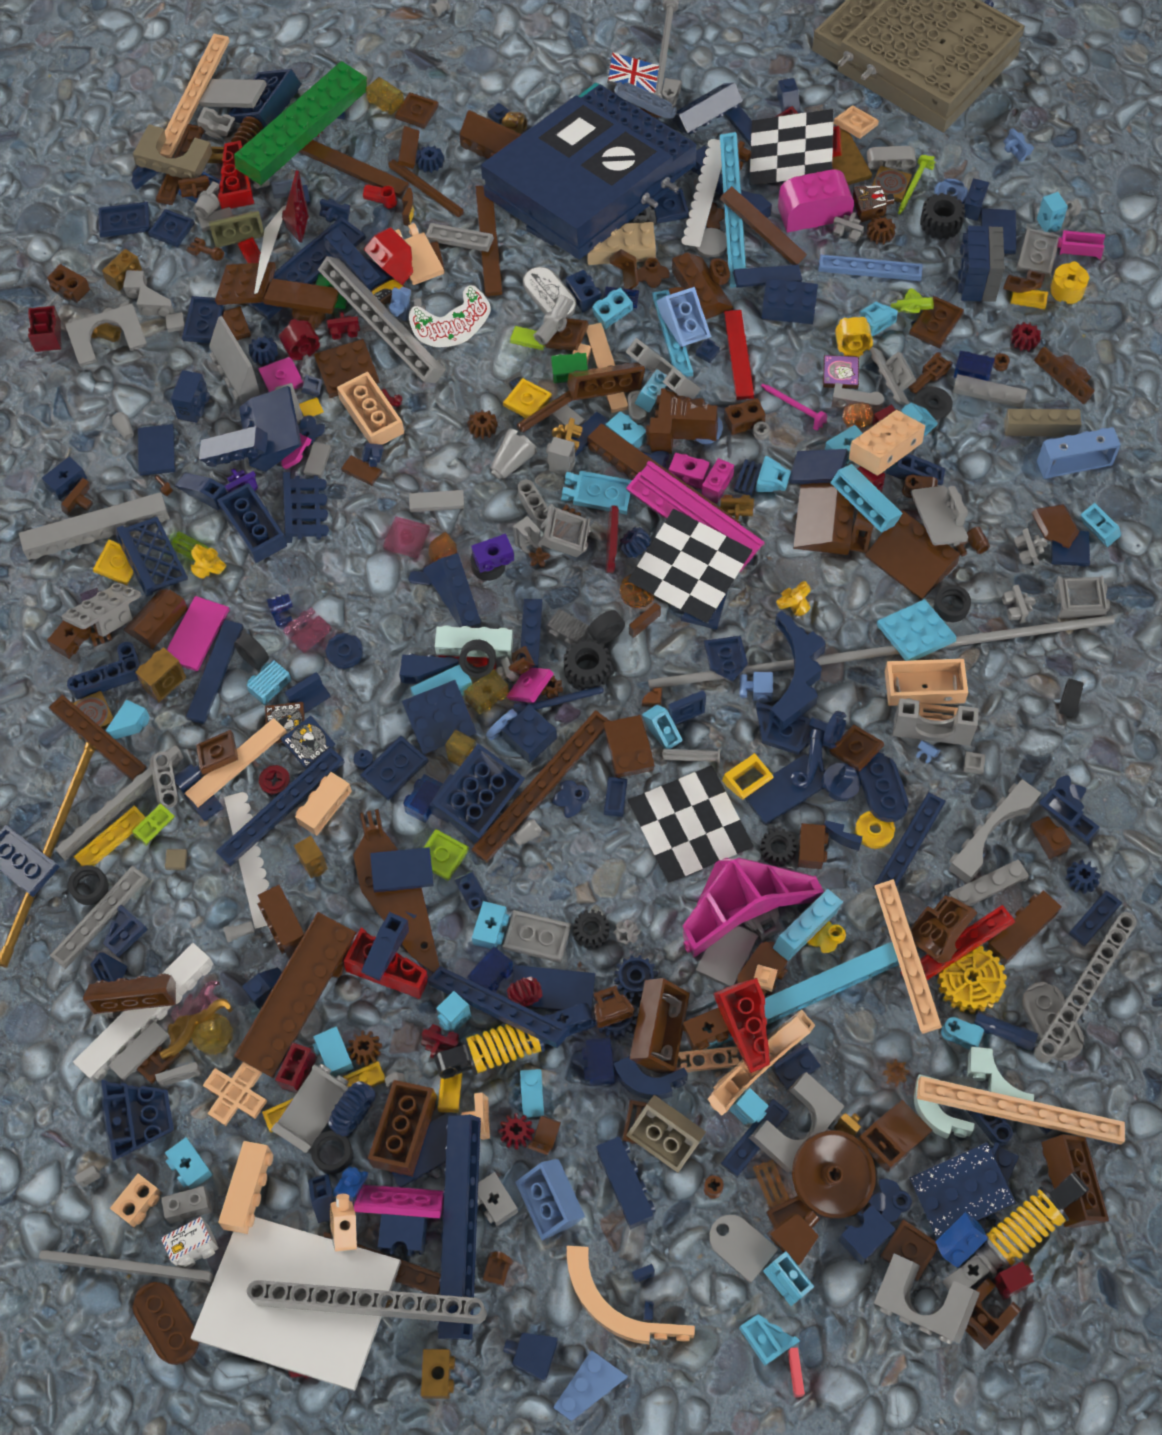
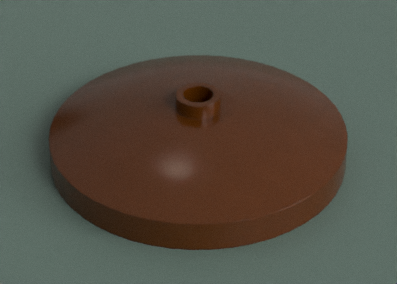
M830 1130L809 1137L800 1146L793 1161L792 1179L799 1199L810 1211L821 1217L839 1219L856 1214L868 1203L874 1191L876 1172L873 1159L868 1149L860 1140L849 1133Z

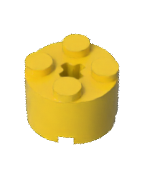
M1075 261L1060 265L1055 270L1051 282L1050 293L1053 298L1059 302L1061 300L1066 301V304L1080 301L1089 281L1087 271Z
M865 317L842 318L835 329L839 352H842L844 356L859 357L864 355L863 352L867 349L869 351L872 348L871 329Z

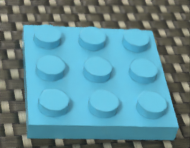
M925 599L877 621L878 628L905 661L920 659L956 642L957 638Z

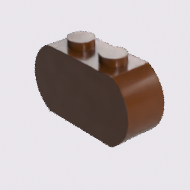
M763 942L758 946L737 975L736 984L753 979L757 965L766 966L778 970L772 991L762 989L765 997L773 994L777 987L775 985L777 980H782L788 972L786 969L788 961L773 949L775 942Z

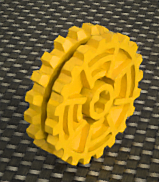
M979 946L978 949H974L938 973L937 984L941 986L938 990L940 993H944V1001H950L952 1008L959 1007L960 1012L964 1013L965 1010H969L970 1014H974L975 1010L985 1012L986 1007L991 1009L995 1002L998 1003L1005 990L1006 984L1004 983L1007 976L1003 974L1005 970L1004 965H999V957H993L991 950L986 952L982 946Z

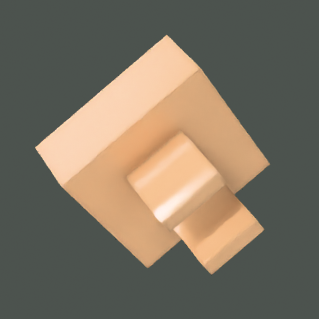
M757 965L754 978L758 979L761 989L772 991L778 970Z

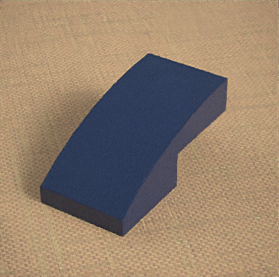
M825 820V832L829 833L828 837L845 847L859 851L863 836L843 832L844 824Z

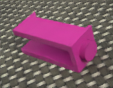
M1063 230L1062 237L1058 238L1057 247L1060 248V255L1093 256L1101 260L1105 234Z

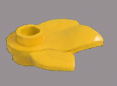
M828 921L807 943L813 947H820L822 953H830L837 948L838 944L845 940L846 932L842 926L832 925Z

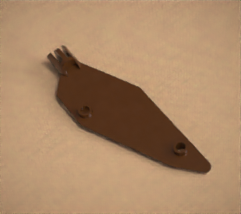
M375 809L378 825L374 824L371 810L367 811L370 827H367L365 816L362 812L360 813L364 836L353 854L361 892L383 921L389 912L408 920L409 932L402 945L412 958L434 973L440 966L422 888L374 893L370 853L396 851L398 849L383 831L379 809ZM406 912L415 914L417 916L415 918H412ZM423 944H428L426 949L421 948Z

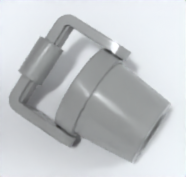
M213 181L206 191L200 193L193 208L194 213L198 217L207 219L220 206L218 183Z

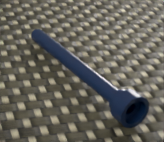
M602 686L527 705L519 702L513 704L518 715L528 705L538 710L603 693L604 689Z

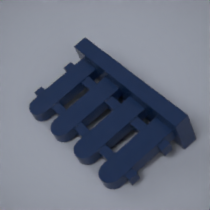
M283 472L286 543H292L293 537H298V540H302V537H316V540H321V537L329 534V527L320 523V521L328 519V511L320 509V506L327 504L328 499L325 494H319V491L325 490L327 487L325 479H318V476H314V479L300 478V476L290 478V472ZM300 491H314V494H300ZM301 506H315V509H301ZM292 521H297V525H292ZM302 521H316V524L302 525Z

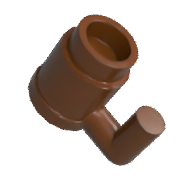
M974 527L967 532L968 540L960 542L959 545L955 546L961 557L968 553L964 548V545L967 543L970 544L977 554H982L990 548L989 541L981 527Z

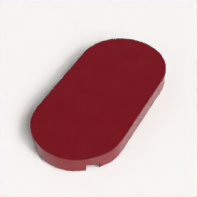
M611 505L609 512L605 568L606 573L612 574L614 573L615 557L617 554L619 509L615 505Z

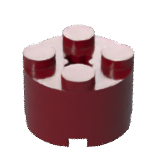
M293 319L278 336L288 355L293 360H303L302 357L305 355L310 357L320 347V339L308 321Z

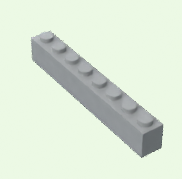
M160 492L20 532L19 536L23 552L27 559L30 560L48 554H55L61 550L72 549L82 544H89L99 539L110 538L116 535V528L120 526L126 528L154 517H158L160 523L170 518L164 498Z

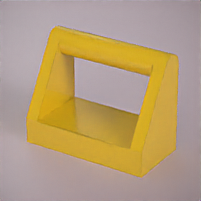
M754 753L725 773L722 782L743 800L774 777ZM755 768L763 777L742 791L735 781Z

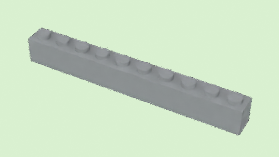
M327 256L318 271L424 382L437 383L445 369L340 259Z

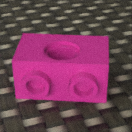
M675 452L669 472L689 486L702 489V484L709 474L710 462Z
M718 458L702 484L701 494L718 504L734 476V464Z

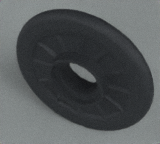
M938 387L923 388L914 397V404L926 408L935 420L946 417L953 407L951 396L945 390ZM934 400L938 405L931 406L928 402Z

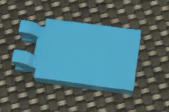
M580 471L579 475L566 472L565 486H574L572 490L563 487L561 501L573 500V505L609 512L611 505H615L618 507L620 514L626 515L630 499V493L626 490V487L632 480Z

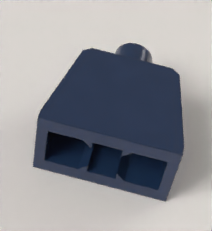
M522 1333L519 1342L507 1339L503 1352L515 1356L512 1363L515 1368L546 1383L558 1344V1338Z

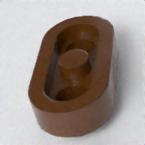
M720 258L712 259L710 262V272L713 281L718 285L728 283L730 271L727 262Z

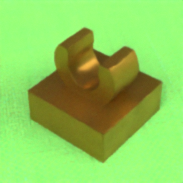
M844 1113L834 1128L837 1131H843L855 1137L861 1129V1126L858 1124L861 1118L856 1113L851 1117Z

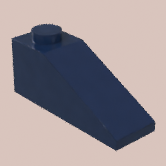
M908 453L886 469V474L905 480L909 475L935 477L938 480V485H943L945 468Z

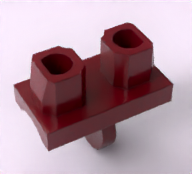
M340 312V317L327 320L329 335L332 336L333 340L340 339L341 333H348L350 338L358 336V331H360L358 316H344V312Z
M432 1024L428 1030H423L421 1045L425 1046V1050L431 1052L430 1058L434 1059L437 1053L458 1047L459 1034L451 1031L447 1037L442 1036L440 1026Z

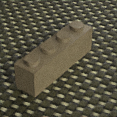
M1008 409L1004 419L1005 436L1064 437L1066 435H1077L1082 425L1080 409Z

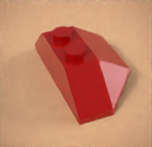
M391 227L376 233L365 245L364 251L403 286L413 273L411 246Z

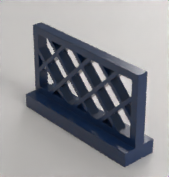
M158 517L126 528L124 526L116 528V538L146 597L152 596L155 591L188 580V576ZM154 523L158 528L156 533L146 530L149 525ZM136 530L141 532L139 539L131 537L129 532ZM144 534L154 537L151 544L141 541ZM156 539L165 542L164 548L154 545ZM139 545L149 548L147 554L138 551ZM152 549L162 552L159 559L149 556ZM164 553L172 556L171 564L162 561ZM147 560L157 563L154 570L145 566ZM159 564L169 567L167 574L157 571ZM174 569L179 571L181 576L174 578L169 576V574ZM154 575L165 578L163 583L155 585L153 582Z

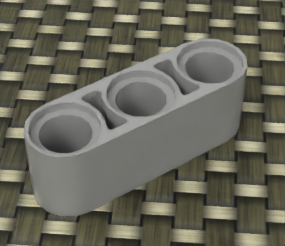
M912 146L872 147L867 150L868 167L871 170H878L880 166L894 170L911 169L916 165L915 149Z
M522 480L518 484L519 500L533 523L540 530H543L541 525L547 519V516L543 515V511L547 508V505L533 482Z
M156 752L150 758L156 799L158 804L161 803L165 808H171L178 801L171 758L166 752ZM159 755H162L165 759V763L162 766L156 763V758ZM163 774L168 777L166 785H162L159 781L160 776ZM167 793L172 798L169 804L163 802V796Z

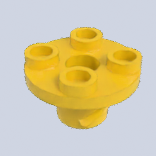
M196 544L191 550L195 563L190 566L192 573L196 577L201 579L206 576L209 577L210 572L221 574L226 568V564L218 557V552L211 547L207 549Z
M806 581L801 582L794 589L787 588L781 593L782 597L776 601L778 608L785 609L790 607L795 616L806 614L810 610V605L805 597L810 593L811 588Z

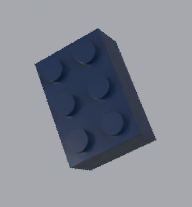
M766 279L761 319L813 324L818 284Z

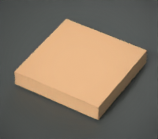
M852 105L837 116L833 124L861 139L878 126L879 120Z

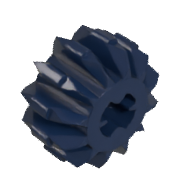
M428 144L426 148L422 146L421 150L417 151L416 163L420 170H423L425 173L430 171L432 174L434 170L438 172L439 168H443L444 155L440 148H436L435 145L430 147Z
M265 335L263 338H260L258 336L257 340L252 339V343L248 346L249 356L254 363L259 362L262 365L266 362V364H269V361H274L275 357L278 356V346L272 337L268 338Z
M634 527L623 535L624 537L620 539L619 544L621 551L626 556L636 558L638 555H642L646 548L650 546L651 539L644 529Z
M1083 859L1079 863L1073 862L1071 867H1068L1066 870L1065 880L1069 881L1068 888L1075 887L1074 892L1077 893L1081 890L1083 895L1086 894L1087 890L1093 892L1095 887H1098L1100 883L1098 879L1101 877L1100 873H1096L1098 870L1097 866L1091 867V861L1085 864Z

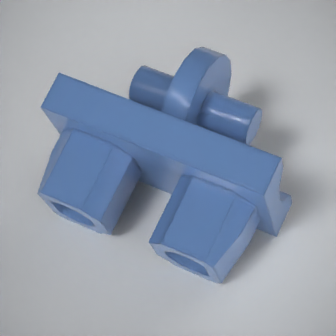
M1012 128L1007 138L1003 141L1005 144L1004 149L1007 153L1012 152L1018 161L1022 162L1026 156L1032 153L1034 147L1031 143L1027 144L1024 141L1025 136L1022 132L1018 133Z
M394 287L392 290L389 311L395 317H400L404 321L408 319L411 290L405 287L400 289Z

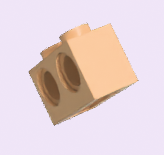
M137 1174L110 1209L134 1228L136 1224L139 1225L145 1219V1213L148 1209L158 1203L162 1192L140 1174ZM148 1188V1195L146 1197L141 1198V1191L143 1189ZM130 1206H135L134 1212L131 1215H126V1210Z

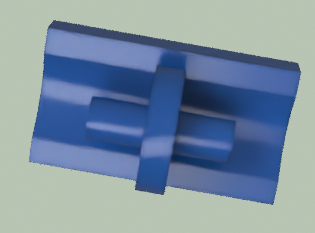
M348 1166L342 1173V1178L334 1189L333 1196L348 1194L349 1201L353 1203L368 1178V1172H359L357 1168Z

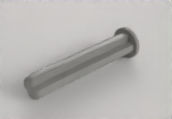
M663 749L662 758L664 760L707 761L720 764V749L718 751Z

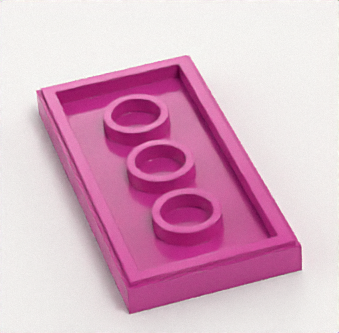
M197 596L194 597L167 648L179 660L182 667L198 672L230 611L229 607Z
M363 1185L355 1200L354 1211L440 1218L444 1205V1195L442 1190Z

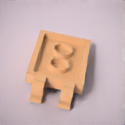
M415 223L408 225L411 237L404 240L412 249L413 273L409 277L412 285L444 274V269L425 233L419 234ZM395 230L402 237L400 230Z

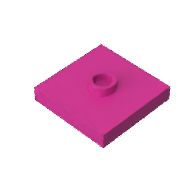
M290 357L258 368L268 392L274 391L275 387L290 383L293 384L294 389L300 388L303 385L301 376Z
M530 668L519 677L508 693L507 698L510 701L534 703L554 673L550 669Z

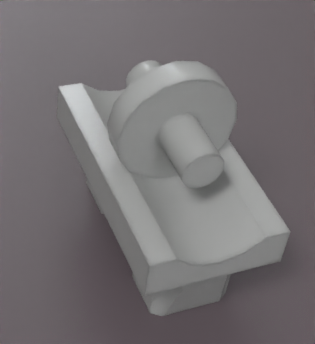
M852 212L851 216L844 215L843 219L835 216L833 235L840 238L844 231L849 232L848 240L856 243L860 236L863 237L864 226L859 225L861 220L856 219V213Z
M1028 528L1023 529V534L1014 538L1018 549L1027 546L1029 549L1019 553L1022 563L1033 562L1034 566L1039 565L1040 562L1035 550L1043 553L1044 547L1048 544L1047 540L1040 538L1039 535H1035V540L1032 542Z
M1019 585L1013 586L1012 591L1005 592L1002 595L1004 605H1014L1013 608H1008L1007 615L1009 620H1019L1020 624L1025 623V617L1028 616V612L1033 611L1032 606L1036 603L1035 598L1028 597L1027 593L1022 595Z

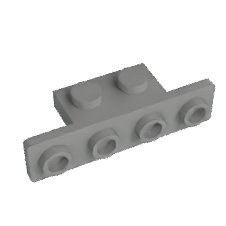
M874 347L870 348L871 357L878 364L880 374L885 377L886 385L893 392L895 402L904 406L910 404L903 391L913 384L916 379L902 353L897 352L886 361L880 350Z

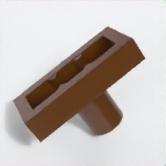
M82 478L62 502L61 509L63 513L69 515L77 504L85 510L90 509L93 501L84 496L90 489L89 481Z

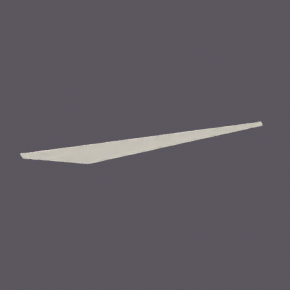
M286 206L279 210L264 230L254 294L259 291L282 223V212L286 209Z

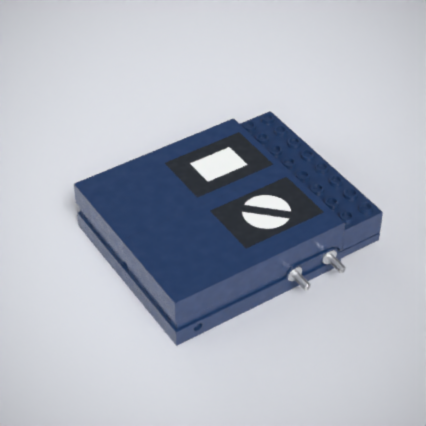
M599 84L580 98L576 95L483 162L481 164L482 179L485 180V185L483 186L484 195L580 260L592 251L597 244L609 238L616 228L617 230L648 206L651 205L656 208L658 206L656 201L668 191H678L679 187L674 185L673 182L696 165V143Z

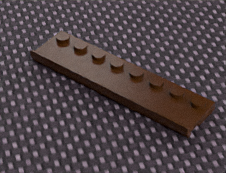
M317 912L236 1051L235 1058L271 1078L275 1077L292 1043L298 1037L357 934L355 931Z

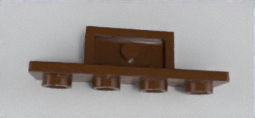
M1042 347L1034 361L1082 404H1086L1095 392L1087 384L1091 378L1087 370L1077 365L1071 356L1063 355L1056 357L1046 347Z

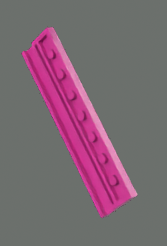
M651 461L647 462V466L642 472H639L626 487L630 494L665 519L675 509L752 549L751 554L739 572L744 569L762 545L765 544L763 540Z

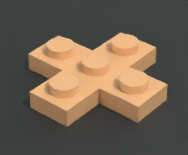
M243 1062L234 1076L230 1078L214 1068L203 1084L204 1088L219 1096L208 1112V1115L227 1126L238 1109L256 1119L267 1102L265 1098L251 1090L262 1072Z

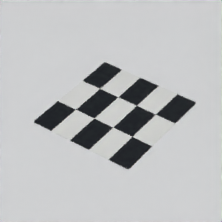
M829 109L752 120L749 185L787 181L796 176L832 170L834 110Z
M673 509L628 581L708 623L751 554L752 549Z
M712 765L628 800L668 883L754 847Z

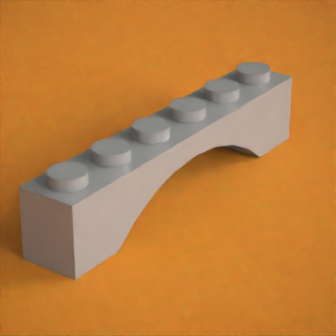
M1023 779L1018 785L1014 783L1008 791L1010 794L1007 798L1002 797L997 803V810L989 812L985 818L986 823L983 826L979 824L973 832L975 836L971 840L968 838L961 846L963 850L959 854L956 852L950 859L951 866L949 871L965 883H970L983 865V848L989 834L1006 820L1027 815L1039 800L1041 792Z

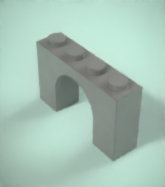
M133 303L120 304L119 308L113 310L112 308H106L100 314L90 313L85 315L83 319L74 318L65 324L80 367L97 362L91 345V335L97 326L104 323L115 324L123 330L130 351L147 347Z
M638 338L626 350L627 354L652 373L658 369L667 376L663 383L678 395L694 399L701 390L698 385Z
M900 698L894 717L893 736L970 746L978 724L979 708L959 706L953 718L936 721L923 718L918 714L919 701Z
M807 1072L801 1074L788 1091L801 1101L810 1112L811 1128L808 1134L801 1140H793L783 1135L766 1120L749 1137L787 1173L792 1171L793 1161L800 1146L809 1137L823 1131H830L829 1125L832 1122L836 1123L843 1115L841 1111L845 1107Z
M894 1253L874 1301V1304L881 1306L879 1311L889 1316H892L893 1313L900 1315V1321L910 1326L914 1322L920 1325L919 1330L929 1335L932 1334V1331L940 1334L938 1339L950 1345L952 1341L960 1344L980 1293L953 1281L942 1308L931 1315H920L913 1308L910 1300L911 1287L920 1265Z

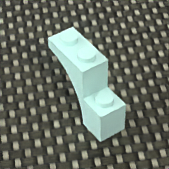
M970 1048L968 1052L967 1077H973L976 1081L988 1079L989 1092L1034 1101V1094L1022 1092L1014 1088L1001 1076L995 1065L992 1049Z

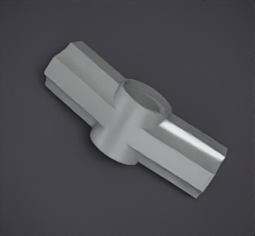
M559 295L552 311L545 315L543 325L533 335L539 344H547L557 331L561 332L565 329L567 324L566 316L574 302L573 300L564 295Z

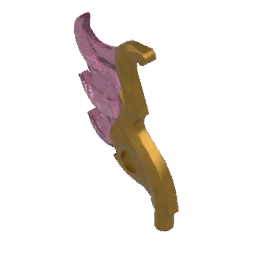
M219 981L206 983L195 999H192V994L188 995L180 1011L177 1005L173 1008L171 1017L174 1023L168 1025V1034L171 1042L168 1048L159 1052L162 1059L179 1053L190 1041L196 1025L205 1023L217 1010L226 1008L228 1012H232L231 1004L226 999H219L213 993L214 987L220 985Z

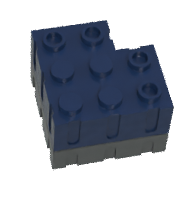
M968 226L967 232L963 233V244L960 246V255H963V258L960 261L961 269H958V280H961V283L958 284V293H961V301L982 300L996 302L1005 269L1003 227Z

